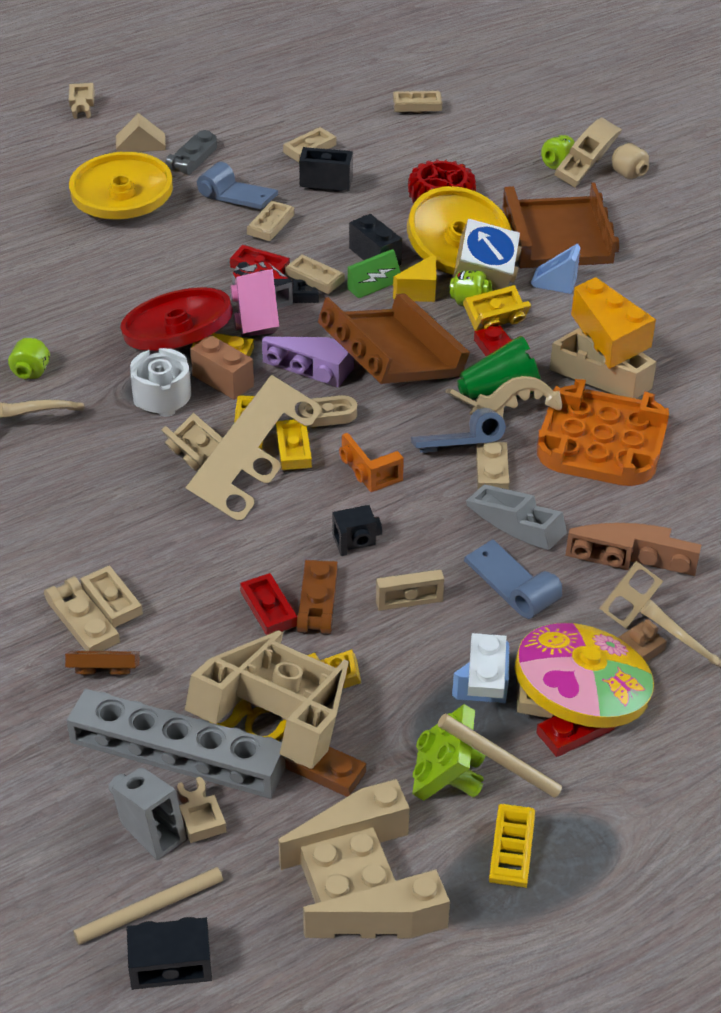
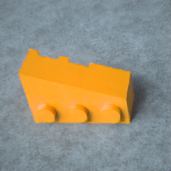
M597 277L574 287L571 315L583 333L591 337L595 350L603 354L608 369L652 347L656 324L655 318Z

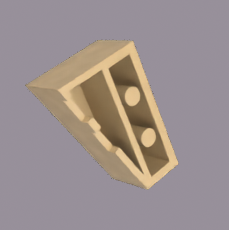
M578 328L552 343L549 370L572 379L586 380V384L612 394L636 399L643 395L644 391L648 392L652 389L657 362L641 352L608 369L605 364V357L601 352L595 350L591 337L586 336L581 328Z

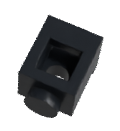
M370 505L332 512V535L340 555L346 556L347 550L376 545V536L382 535V524L378 516L374 517Z

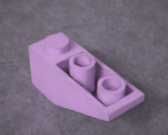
M264 337L262 339L264 363L338 388L354 369V357L335 339L329 337Z

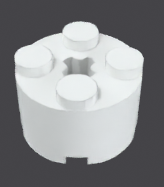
M159 348V353L150 354L148 350L140 353L132 360L130 375L135 406L149 412L158 413L162 417H169L174 415L177 409L183 407L190 400V368L187 358L182 353L173 349Z

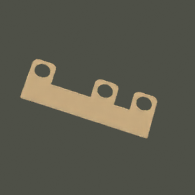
M271 375L185 488L235 520L244 519L253 507L254 499L232 485L233 480L243 470L263 483L271 482L281 468V463L258 448L283 413L305 426H310L321 413V406ZM299 402L309 403L313 408V415L309 418L299 417L295 412V405ZM258 458L269 460L272 464L271 473L267 475L258 474L253 468L254 461ZM236 494L243 497L246 502L245 509L240 512L231 511L226 505V499L230 495Z

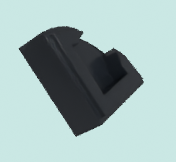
M292 279L293 303H319V292L316 287L312 288L306 285L304 280Z

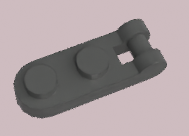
M207 130L199 131L174 155L169 154L165 164L171 170L180 169L182 173L190 175L217 149V136Z

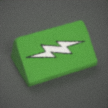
M391 249L348 266V290L357 298H362L393 285V277L400 273L395 251Z

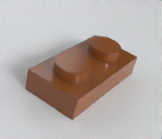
M71 650L65 654V668H75L76 674L96 673V668H109L110 674H130V668H136L140 663V651Z
M329 746L328 752L312 769L297 764L289 758L285 759V769L348 797L366 773V763Z

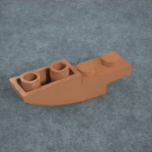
M600 523L571 528L568 533L565 556L629 570L631 562L637 561L640 564L695 576L702 545L670 538L671 528L638 523Z

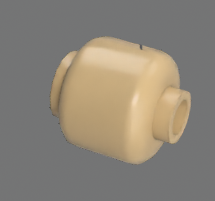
M632 143L621 145L612 155L613 169L627 179L643 176L649 169V155L645 150Z

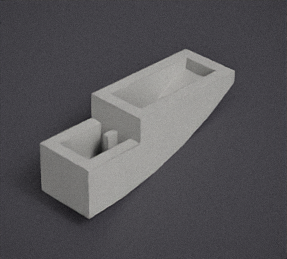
M484 484L466 500L467 506L498 529L519 540L543 549L550 550L567 533L563 512L537 506L534 495Z

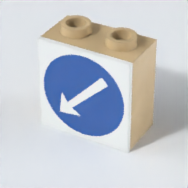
M468 218L460 238L453 277L459 271L480 270L484 272L487 280H491L493 289L498 290L507 287L509 282L514 283L518 272L515 262L518 261L521 253V246H518L520 233Z

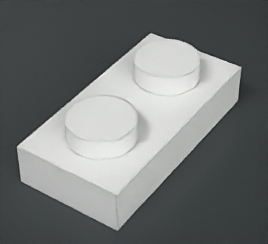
M472 633L468 696L503 698L506 636Z

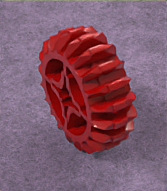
M436 159L435 162H431L428 160L426 164L420 163L418 167L413 168L408 178V192L413 203L425 192L439 187H462L476 192L475 174L472 173L470 168H466L465 164L458 165L457 161L448 162L447 159L445 161Z

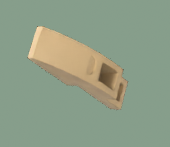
M602 117L597 119L573 144L569 154L558 166L554 175L576 188L594 163H598L620 135L622 129Z

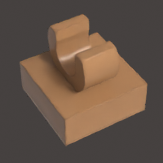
M646 619L644 622L642 621L618 637L640 654L645 662L665 651L667 643L665 639L657 634L658 627L649 619Z

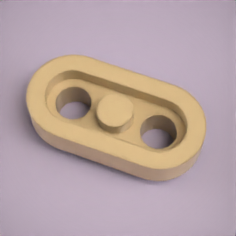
M345 395L313 398L312 400L318 403L322 410L313 424L308 427L315 428L347 424L354 421L357 417L356 400ZM300 403L298 407L299 417L309 418L313 415V408L309 403Z

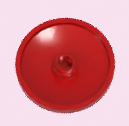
M207 287L181 289L154 297L135 307L124 317L120 328L125 343L130 347L149 351L159 350V348L172 349L197 342L220 330L231 319L233 308L230 297L222 290Z

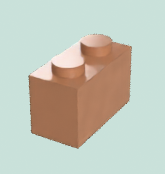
M212 335L190 348L192 376L233 400L254 386L253 359Z

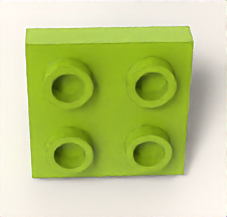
M463 704L451 714L448 713L452 718L470 729H474L475 710ZM438 724L430 730H425L418 738L416 744L418 753L416 766L413 770L414 785L412 795L425 801L450 784L467 793L470 797L477 796L482 790L484 778L482 775L476 774L469 769L470 765L473 768L479 767L486 756L438 727Z

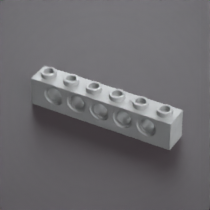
M84 689L67 718L70 743L194 778L201 777L205 781L272 799L285 770L286 757L280 755L282 742L272 737H262L244 732L238 728L221 726L203 719L177 714L172 710H163L144 705L139 701H130L111 696L106 692Z

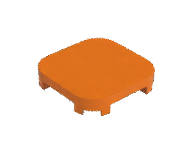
M575 379L574 385L562 388L556 386L553 391H560L562 409L556 410L548 407L541 430L539 429L537 457L543 465L559 473L624 486L640 485L652 479L658 466L669 418V408H664L654 400L655 394L644 391L643 398L640 400L585 389L586 380Z

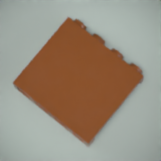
M595 182L591 183L590 196L518 200L514 186L504 187L503 213L509 221L511 230L520 233L518 246H521V253L518 259L520 269L537 268L576 244L581 247L578 265L614 264L615 253L619 252V238L614 236L613 222H609L608 208L603 206V195L601 192H598Z
M405 293L396 294L392 309L346 312L339 308L329 297H325L319 315L318 323L380 384L460 377V373L464 371L470 352Z

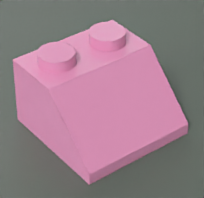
M273 269L236 277L235 285H231L232 302H237L238 313H234L235 329L241 331V337L275 333L279 328Z

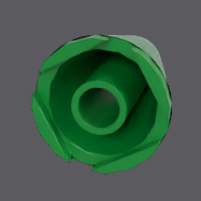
M520 336L513 339L461 372V379L457 380L459 392L472 400H476L479 394L489 396L503 383L515 377L528 376L540 379L535 359L530 358L529 354L525 352L530 349L525 338Z

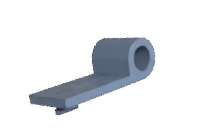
M224 162L215 163L197 179L199 192L207 198L258 209L266 207L278 195V190L236 182L232 168Z
M480 408L473 412L470 417V432L411 437V443L416 448H422L420 453L437 452L439 446L494 442L503 436L506 425L501 415L489 408Z
M493 539L464 558V561L524 618H533L562 597V583L556 575L542 571L533 577Z

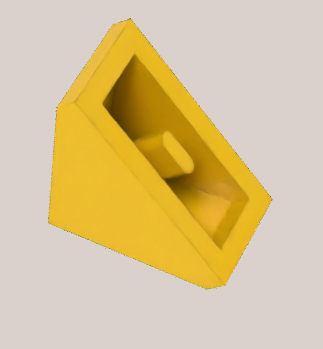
M434 255L393 277L394 300L396 294L405 293L416 302H435L436 257Z

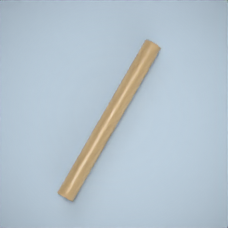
M445 713L440 717L438 727L555 798L560 794L562 785L448 714Z
M216 867L73 930L78 945H81L223 882L222 874L219 868Z

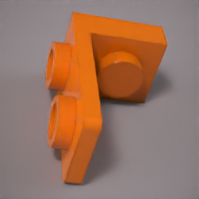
M349 433L342 434V447L339 448L340 457L344 464H348L352 468L357 480L360 483L363 482L370 492L403 481L404 458L398 451L370 460Z

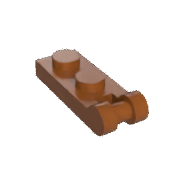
M305 560L297 632L308 633L309 629L321 630V634H331L338 571L337 561Z

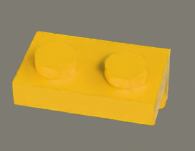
M515 285L467 297L463 302L475 331L506 323H520L526 318L531 308L529 301L522 302Z

